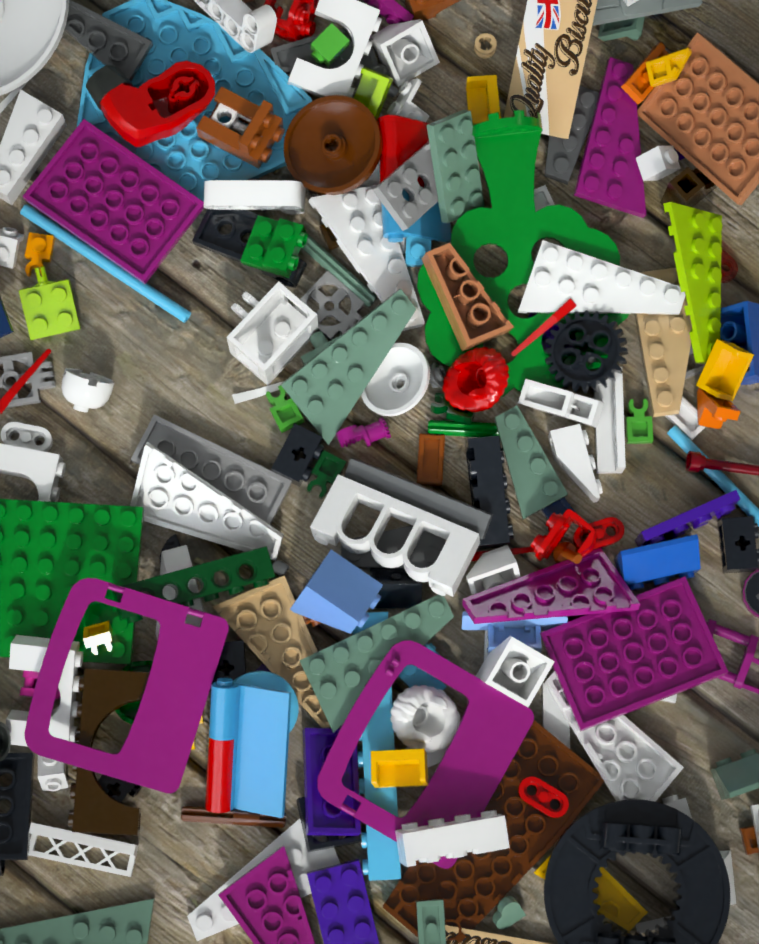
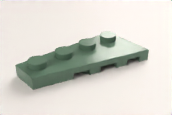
M516 405L494 418L513 482L521 517L524 520L564 498L568 493L519 407Z

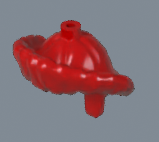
M488 347L474 348L457 357L448 368L447 374L444 377L442 390L445 399L451 406L463 411L480 412L492 408L500 400L505 388L508 386L509 367L506 364L505 358H503L500 352H496L495 349H489Z

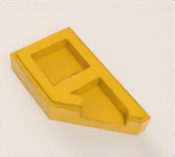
M685 48L645 62L650 85L656 87L677 80L692 53L691 49Z

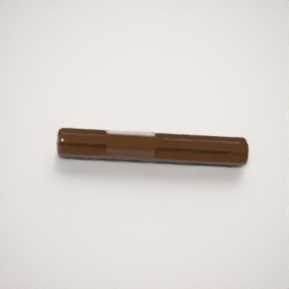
M183 806L181 809V820L186 822L284 828L286 825V813H284L283 818L237 809L226 813H212L207 811L205 807Z

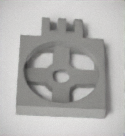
M328 270L300 299L306 305L310 298L319 304V310L316 312L318 330L322 331L329 341L333 340L339 333L341 335L363 318L358 312L365 306V303ZM323 285H334L338 288L332 296L328 297L319 291ZM346 296L351 300V310L348 315L339 308V303ZM332 302L334 304L333 310L327 311L324 308L325 303ZM296 305L293 306L307 318L306 314L300 308H298ZM326 317H334L339 322V324L333 326H325L320 323Z
M32 352L0 357V365L3 364L4 373L0 377V388L8 391L12 386L6 384L7 378L14 377L17 382L23 375L15 372L13 361L23 363L28 368L35 363ZM51 361L43 362L25 383L32 384V389L28 396L19 399L17 393L6 409L41 403L39 390L56 387L55 381L45 382V379L54 378V372H43V370L53 368Z

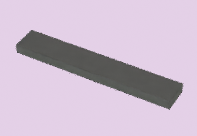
M350 458L344 477L479 533V538L485 539L493 514L356 458Z

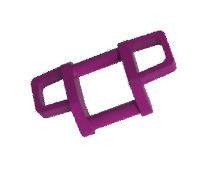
M708 619L707 625L712 636L715 634L746 646L737 673L728 671V674L718 678L732 683L735 688H744L759 694V688L744 683L751 663L754 662L759 665V659L754 657L759 637L752 634L747 636L718 625L715 620Z

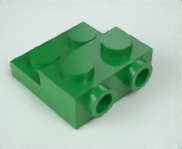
M258 215L240 260L241 263L289 278L291 272L295 271L298 266L300 249L304 248L307 243L308 234L304 225L281 218L277 221Z

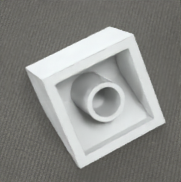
M509 636L487 655L476 677L529 707L555 661L514 637Z

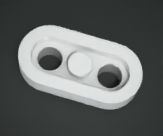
M10 422L1 430V439L7 445L48 452L53 445L52 435L43 427ZM13 433H19L17 440H11ZM38 438H44L42 445H36Z

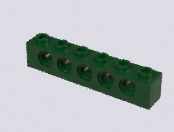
M267 546L123 585L122 587L190 607L194 605L193 600L203 598L204 602L219 599L218 593L228 591L229 595L244 592V586L253 584L254 588L269 585V579L275 577ZM241 565H245L250 569L251 575L249 579H244L239 575V567ZM215 572L224 574L226 578L224 586H219L214 582ZM190 579L199 581L201 589L198 593L190 591L188 587ZM165 586L174 588L176 595L173 600H168L163 596V588ZM112 591L114 601L120 603L123 594ZM117 608L120 621L127 619L129 624L143 620L142 615Z

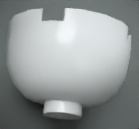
M66 368L61 388L66 400L74 404L73 409L88 412L89 408L97 409L104 406L110 398L114 383L111 379L92 372L87 374L82 373L80 369Z

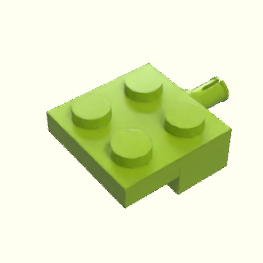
M41 266L40 269L39 267L34 268L38 283L34 286L18 290L30 340L81 329L70 278L48 281L45 266Z

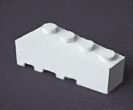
M20 90L0 144V199L10 205H13L67 126L63 114L23 90Z
M497 810L481 812V817L471 818L470 814L454 816L455 821L445 823L444 818L428 820V825L418 827L417 822L402 824V829L395 830L399 861L404 866L410 867L416 866L417 860L421 863H432L439 861L442 856H446V858H459L467 856L468 852L480 854L510 848L505 815L497 814Z

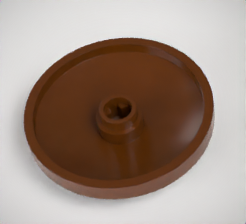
M325 96L304 106L292 119L284 138V158L292 176L301 182L306 189L321 195H340L356 189L371 176L381 157L383 138L377 119L364 104L347 96Z

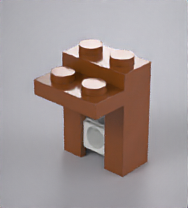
M221 86L214 97V101L217 104L210 117L203 116L196 127L198 137L259 169L263 162L267 163L273 151L271 148L275 141L279 142L284 135L283 118L274 114L273 104L263 100L262 104L258 106ZM223 116L231 118L227 123L219 122V119Z

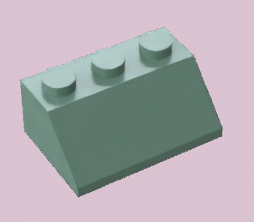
M755 749L741 753L742 759L732 762L731 757L715 762L717 768L710 771L721 800L759 788V753Z

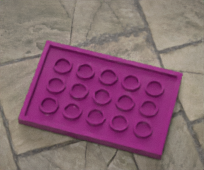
M85 119L82 120L22 196L25 201L143 284L147 283L204 209V202Z
M686 577L636 595L635 597L640 602L639 610L587 614L540 633L549 659L555 661L552 665L580 732L728 674L727 667Z

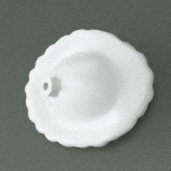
M414 685L411 688H406L404 692L398 694L390 711L392 729L396 732L398 739L408 746L409 749H425L426 753L446 749L461 722L460 713L457 711L456 704L443 690L427 685Z

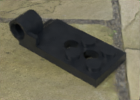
M207 209L192 242L196 246L241 263L240 260L247 243L242 242V237L252 232L259 214L248 210ZM229 224L232 226L229 234H220V228L223 225ZM299 258L298 266L295 271L291 272L289 278L261 271L264 275L274 278L285 286L296 288L307 264Z
M8 753L7 757L0 761V777L6 773L13 776V781L9 786H0V801L9 800L11 802L10 810L7 813H0V876L4 875L6 860H28L35 756L33 753Z

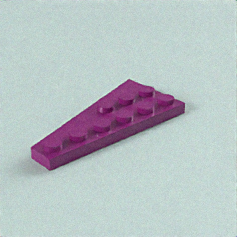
M610 57L607 60L573 196L644 218L646 216L644 182L636 161V157L641 155L637 103L621 88L623 83L634 72L633 64Z
M600 547L583 557L579 564L565 560L463 598L462 605L474 624L632 611L639 610L640 602Z
M284 845L218 894L254 944H315Z

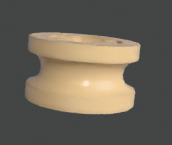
M483 33L476 38L474 51L478 57L487 59L495 54L497 46L495 37L489 33ZM481 42H483V44H485V42H489L490 49H481Z

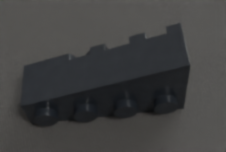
M499 436L470 438L467 440L465 452L472 506L493 514L485 539H480L477 550L509 545L510 539H514L513 526L508 524L507 514H510L509 498L505 499L504 489L507 488L506 473H503L502 470L504 453L503 448H500Z

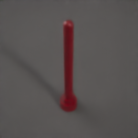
M689 451L686 457L685 466L688 472L698 473L699 470L703 471L705 468L759 476V465L708 459L705 455H701L700 452Z

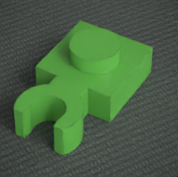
M280 385L278 386L280 391L278 397H272L269 391L266 392L269 403L274 406L270 408V412L281 433L292 429L294 423L297 425L304 423V419L291 398L286 400V392Z
M630 399L628 410L632 417H626L625 419L627 444L653 443L652 416H645L644 414L648 408L647 399L642 400L641 409L635 408L633 399Z

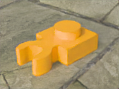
M29 232L25 258L31 261L25 267L27 276L31 277L32 270L37 267L40 269L41 266H44V262H51L55 243L53 235Z

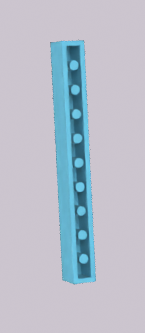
M369 612L370 616L362 628L356 626L352 631V635L388 619V612ZM391 686L359 741H362L363 751L358 752V768L364 767V778H359V794H365V799L398 817L397 787L374 788L371 783V751L395 750L394 731L390 720V711L393 707ZM366 825V832H361L362 848H367L368 859H362L363 875H368L369 881L401 879L397 842Z

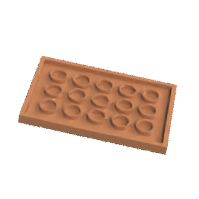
M697 32L686 47L690 48L692 53L677 80L656 86L637 110L640 118L669 144L673 145L678 152L735 203L742 205L759 184V83L707 38Z

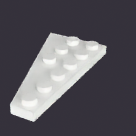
M378 185L357 188L340 195L326 194L311 197L308 202L312 208L317 209L322 217L321 221L326 228L329 227L342 251L356 271L361 273L368 282L367 286L372 293L375 292L379 300L383 302L398 289H402L415 306L416 311L403 331L422 327L425 321L399 242H389L387 238L383 237L381 201L373 191Z
M542 240L518 313H555L571 298L577 306L568 314H575L576 311L579 314H584L585 310H588L589 314H594L598 311L599 314L645 313L679 315L686 294L681 292L680 286Z
M149 442L145 444L130 506L144 508L143 521L244 552L267 546L270 559L276 561L283 533Z
M555 671L545 681L544 684L615 800L641 799L656 802L684 767L624 715L580 732Z
M298 819L187 916L196 940H202L239 924L218 894L283 845L301 898L312 894L307 872L340 864L335 849L329 848L308 852L301 820ZM312 835L320 842L328 841L327 835Z

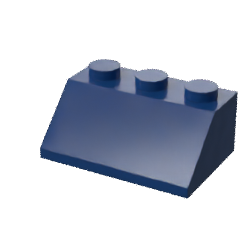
M744 301L721 308L720 340L732 342L754 354L740 385L759 383V304Z
M698 535L620 551L614 559L616 569L631 591L643 589L644 584L654 582V586L664 585L670 582V578L679 577V579L682 577H686V579L695 577L694 573L701 569Z

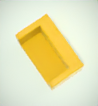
M497 75L467 77V107L471 111L473 126L485 122L488 114L499 112L500 119Z
M717 339L696 386L717 398L733 401L754 354L732 342Z
M425 749L371 751V783L374 788L428 786L427 753Z

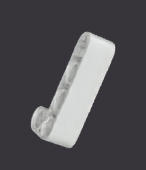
M194 0L247 52L252 53L273 41L277 17L271 6L265 4L252 11L242 0Z
M209 180L204 182V208L214 210H281L285 214H304L305 187L299 181Z

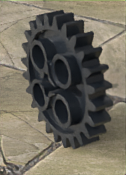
M585 310L584 317H580L576 311L575 319L573 320L566 315V324L557 322L559 330H550L554 339H546L547 345L551 347L544 349L545 354L551 356L545 359L547 365H552L548 369L549 372L556 374L555 380L557 382L563 380L564 388L572 384L574 392H577L580 386H582L584 393H587L589 386H592L594 391L597 392L598 384L600 383L607 388V379L616 381L613 375L614 372L622 374L623 371L619 364H627L626 359L622 357V355L628 354L627 348L622 347L627 344L626 338H620L624 334L623 330H616L617 322L609 323L608 315L600 319L598 311L594 313L593 317H590L588 310ZM575 333H584V336L581 340H572V337ZM599 339H608V343L605 346H596ZM570 345L573 348H565V346ZM587 348H590L591 352H586L585 355L582 354L581 351H586ZM599 355H608V357L602 358ZM567 357H576V361L573 364H564ZM592 363H601V366L598 370H589V366Z

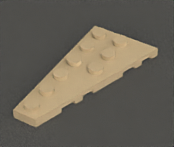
M676 268L639 272L680 286ZM686 296L679 315L635 313L653 417L679 414L691 346L689 332L692 329L690 315L686 316L684 306L688 305Z
M285 576L270 581L269 585L254 588L213 606L214 610L228 622L232 630L244 641L270 672L281 676L292 686L298 703L321 728H329L330 725L300 663V660L318 651L302 615L290 610L295 602V598Z

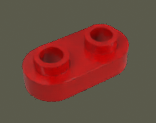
M608 517L588 523L594 528L598 536L593 550L615 544L624 535V525L617 518ZM578 527L573 535L574 545L579 549L584 543L581 540V536L589 535L590 533ZM606 528H613L615 534L609 536L606 533Z
M533 776L527 777L519 785L518 793L520 798L547 816L558 818L567 812L569 801L566 795L541 779ZM530 785L535 786L537 789L536 794L533 796L527 793V787ZM553 799L558 800L560 803L557 810L550 807V801Z

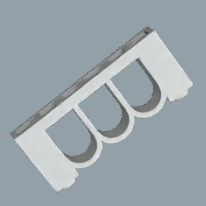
M339 474L310 526L312 535L317 542L323 545H328L329 543L337 546L340 541L344 549L355 554H362L371 550L374 560L383 567L395 568L404 564V569L409 577L415 581L429 582L431 590L441 596L446 594L454 596L480 544L479 533ZM359 503L380 511L372 530L366 537L355 540L345 536V529ZM391 517L413 525L405 544L399 551L387 554L377 549V543ZM423 531L446 539L447 541L433 565L419 568L410 563V556Z

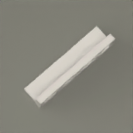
M616 372L613 374L616 379L615 382L607 379V388L600 383L598 384V391H594V399L604 403L597 428H595L596 474L622 473L626 468L623 375Z
M31 822L28 855L132 877L139 845ZM38 835L48 837L54 846L45 853L34 851ZM54 839H59L63 841L56 844ZM67 842H73L79 850V853L71 858L64 857L59 849L60 846ZM79 844L87 845L88 847L82 850ZM93 847L100 848L106 857L97 864L90 863L85 854ZM56 850L59 856L50 853ZM106 850L115 851V852L112 853L111 855H108L107 852H106ZM118 853L129 854L127 870L116 868L111 858ZM82 855L85 861L76 860V858ZM108 861L111 867L102 864Z

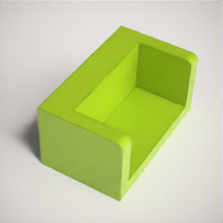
M364 67L360 72L363 75L354 99L364 104L375 118L378 119L393 78Z

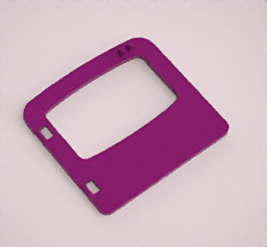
M97 578L79 580L73 585L68 594L42 662L24 732L27 746L32 752L49 759L160 792L174 793L178 790L227 637L229 630L228 622L222 617ZM107 589L123 594L120 603L105 598ZM94 601L155 619L160 625L151 670L138 711L120 752L116 754L54 737L49 733L51 713L66 659L88 605ZM187 614L202 618L200 627L185 623Z
M412 640L400 641L390 648L352 706L318 774L317 789L321 797L327 802L396 842L395 830L402 829V824L417 822L419 827L428 825V820L444 818L445 823L455 821L454 816L470 814L471 818L481 817V812H484L534 721L533 711L420 643ZM407 665H414L465 695L468 699V704L444 756L428 782V786H425L405 816L396 817L346 788L342 783V777L359 739L382 699ZM347 795L361 802L357 810L343 803ZM442 856L439 861L432 863L447 869L455 864L457 858Z

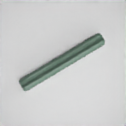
M308 235L307 243L302 249L358 296L367 307H370L376 301V295Z

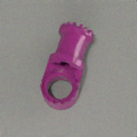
M383 416L377 422L367 426L360 425L357 427V425H352L336 433L341 447H348L347 444L352 445V443L355 444V442H359L362 439L366 446L369 447L372 442L381 438H391Z

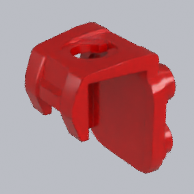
M276 0L265 1L264 5L271 6L276 13L277 23L274 35L290 43L302 40L304 37L313 36L316 30V23L313 21L315 16H317L315 15V10L319 0H294L287 20L280 19L283 9L280 6L277 9L275 8Z
M567 509L563 515L561 513L557 515L554 512L545 524L548 527V531H550L548 535L542 536L538 534L530 547L533 548V552L536 553L535 557L539 561H542L544 558L547 560L573 522L590 533L577 551L583 558L591 553L596 545L598 537L596 531L571 509Z

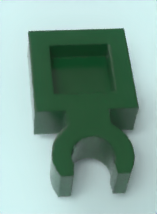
M435 393V402L437 403H431V412L435 414L447 413L446 419L471 425L476 412L455 408L445 399L443 393Z
M323 450L311 472L317 478L308 484L307 492L311 493L315 486H319L322 489L319 498L323 499L327 493V483L333 485L338 474L341 475L346 466V461Z

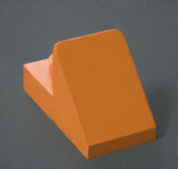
M698 388L697 412L698 424L700 426L720 429L723 422H726L727 419L738 420L741 411L731 401L717 398Z

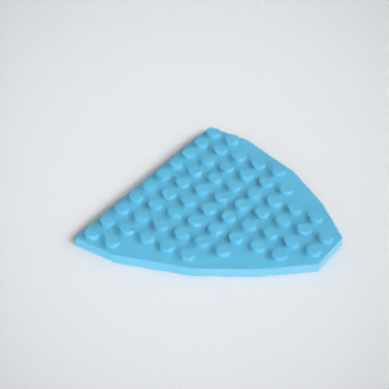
M130 0L102 13L103 17L152 41V48L131 81L134 87L139 88L143 83L159 76L177 62L190 61L201 64L210 72L215 81L214 97L222 86L258 106L265 100L273 104L274 114L283 118L285 132L279 142L275 141L271 148L273 150L268 162H263L258 169L198 137L197 125L203 116L210 117L217 104L213 97L208 107L177 134L156 140L142 147H135L123 139L110 125L86 88L89 78L105 66L91 53L85 66L77 127L85 119L203 202L205 181L258 179L286 166L283 151L286 131L295 115L304 106L312 102V99L304 90L288 85L289 76L280 67L275 65L261 49L252 53L247 52L217 22L201 13L167 0ZM223 116L219 119V122L227 123L231 118Z

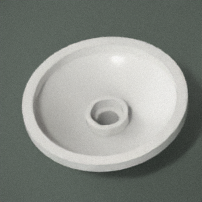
M394 343L361 394L366 406L382 416H397L412 409L422 399L429 385L430 367L427 358L418 348L411 344Z

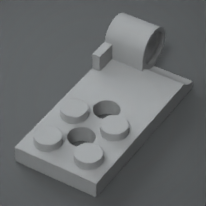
M429 141L373 189L376 196L402 231L413 225L438 202ZM418 177L423 179L424 188L418 184ZM403 190L408 193L409 201L404 199L402 195Z

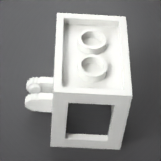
M279 281L260 302L246 291L242 294L243 300L252 306L253 309L248 314L236 303L231 306V309L242 321L226 337L230 353L267 386L310 341V336L319 331L317 314ZM288 299L291 302H293L298 308H300L306 314L307 318L304 315H302L297 309H295L290 303H288Z

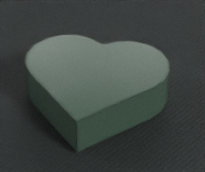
M507 896L498 903V910L494 913L492 920L498 929L503 930L512 926L526 916V914L513 896Z

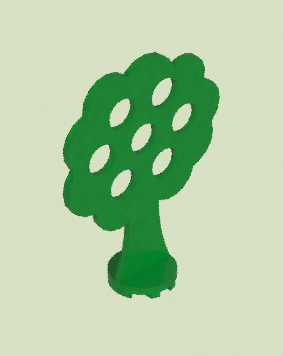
M514 110L512 117L500 119L499 112L488 114L485 122L473 126L472 135L475 137L478 161L489 190L491 208L479 207L467 211L457 220L451 232V245L469 267L471 274L485 288L484 291L493 302L495 301L501 309L500 312L514 326L508 333L514 337L517 346L554 314L539 312L534 317L528 319L519 318L510 311L508 306L510 291L517 286L528 284L534 266L531 252L534 244L539 240L545 238L554 239L565 248L620 266V254L613 240L607 234L597 229L589 228L583 217L572 208L563 205H551L535 211V161L543 128L540 113L537 112L536 117H524V110ZM487 244L501 247L508 258L506 270L500 276L494 278L481 275L475 269L473 263L476 251L481 246ZM423 264L418 272L417 290L421 303L430 312L425 325V343L433 357L441 364L450 367L457 357L474 348H482L484 343L462 352ZM567 314L571 320L575 319V314ZM600 314V319L608 315L609 323L616 321L617 325H620L627 319L629 314ZM565 316L558 322L566 324ZM581 332L574 334L576 341L581 340L584 336V333ZM542 335L519 352L515 359L507 363L509 367L508 386L501 397H504L513 388L521 392L525 379L560 389L563 387V380L557 382L555 380L556 374H551L548 370L552 365H547L545 359L551 356L546 355L541 344ZM599 339L596 346H605L608 343V339ZM587 348L586 351L581 352L583 355H585L586 352H591L590 348ZM599 355L602 358L608 357V355ZM567 357L564 364H573L576 361V357ZM592 363L589 366V370L600 368L601 363Z

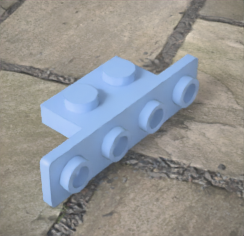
M464 611L462 613V630H488V653L509 636L541 653V631L567 623L568 616L474 624L468 613Z

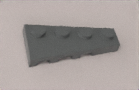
M69 0V12L64 30L103 65H115L132 81L152 48V41Z
M344 27L340 28L339 30L350 40L349 47L329 67L324 63L319 64L311 56V43L319 35L270 48V52L275 65L280 67L286 74H291L297 58L325 69H334L344 65L351 58L353 42L348 31ZM373 46L368 56L363 54L360 64L369 69L378 65Z
M583 86L579 87L569 139L549 135L545 177L568 185L590 129L599 92Z
M413 525L384 531L377 543V549L387 554L399 551L405 544ZM423 531L410 556V563L419 568L433 565L445 545V539ZM367 535L361 536V537L352 538V539H355V540H357V539H362V538L366 537ZM341 545V556L356 567L362 569L387 568L374 560L371 550L366 553L355 554L350 553ZM404 564L395 568H404Z

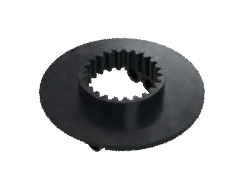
M629 799L597 807L584 814L566 830L555 846L547 865L544 880V904L548 923L558 944H718L729 915L730 883L720 851L708 833L688 815L666 804L649 800ZM626 852L632 854L640 852L645 855L650 853V856L653 858L659 856L661 864L668 863L666 871L674 873L671 881L678 883L673 888V891L678 893V897L673 898L672 901L677 906L676 908L669 909L672 917H664L665 925L662 927L657 924L654 933L647 929L645 936L640 932H635L632 935L629 931H625L622 934L618 927L612 929V924L609 921L603 922L605 919L604 914L597 913L600 905L594 903L593 900L598 898V894L593 892L592 889L598 887L599 884L594 879L595 877L602 876L599 868L608 867L606 861L608 858L613 861L616 860V853L625 856Z

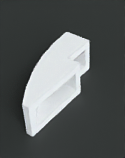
M525 379L518 401L521 405L597 428L604 403L599 400Z

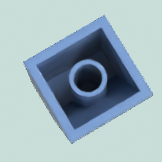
M330 550L290 610L351 634L356 626L362 628L370 615L366 611L369 607L374 609L382 596L378 592L383 584L333 550Z

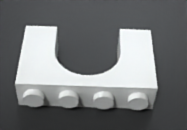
M319 0L315 15L339 24L348 31L353 42L352 56L344 65L334 69H325L297 58L287 84L298 87L320 98L331 95H342L352 98L355 88L351 87L354 78L359 79L360 72L364 67L363 64H360L363 54L368 56L373 44L369 40L372 31L377 33L382 18L378 17L380 10L357 0Z
M0 443V473L26 478L35 483L39 495L38 501L58 502L60 488L57 487L59 477L63 478L66 463L63 462L60 454Z
M16 635L11 642L9 669L40 672L50 638ZM76 641L72 642L58 685L61 696L60 705L52 710L49 733L52 736L74 742L75 730L78 728V726H74V717H77L78 703L76 701V692H80V676H77L78 667H81L83 662V651H79L80 642ZM11 710L7 716L6 726L11 736V745L27 746L24 732L29 711Z

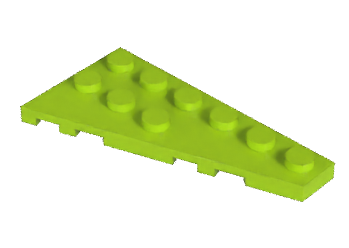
M673 202L663 203L665 213L669 212L672 225L668 226L669 235H674L676 245L673 255L681 292L686 294L688 305L684 306L686 316L690 315L692 329L689 334L695 363L706 364L716 340H720L722 215Z

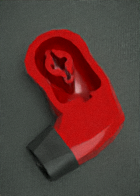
M190 61L175 63L159 76L143 83L139 88L134 87L132 82L115 65L102 67L86 83L88 92L99 110H102L110 125L123 139L135 147H142L156 140L177 134L208 107L215 95V81L210 72L201 64Z

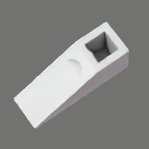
M580 424L551 430L548 439L554 461L593 503L598 502L599 494H602L603 491L600 480L595 479L593 473L596 465L593 455H588L586 445H589V439L586 430H582Z

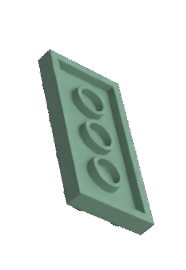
M462 110L427 124L441 222L450 223L459 219L469 210L485 207L475 137L472 135L471 111Z

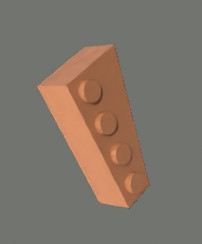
M450 243L425 253L422 257L423 264L462 352L504 335L514 328L511 322L500 312L501 309L495 301L493 302L484 291L485 288L471 274L469 267Z

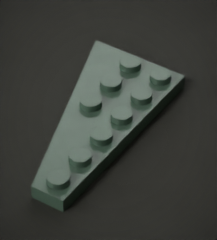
M398 289L280 384L328 445L416 311L415 306L402 289Z
M438 594L300 660L301 666L333 733L343 725L364 686L394 644L400 641L412 640L424 646L454 618L444 596Z
M155 898L0 929V944H148Z

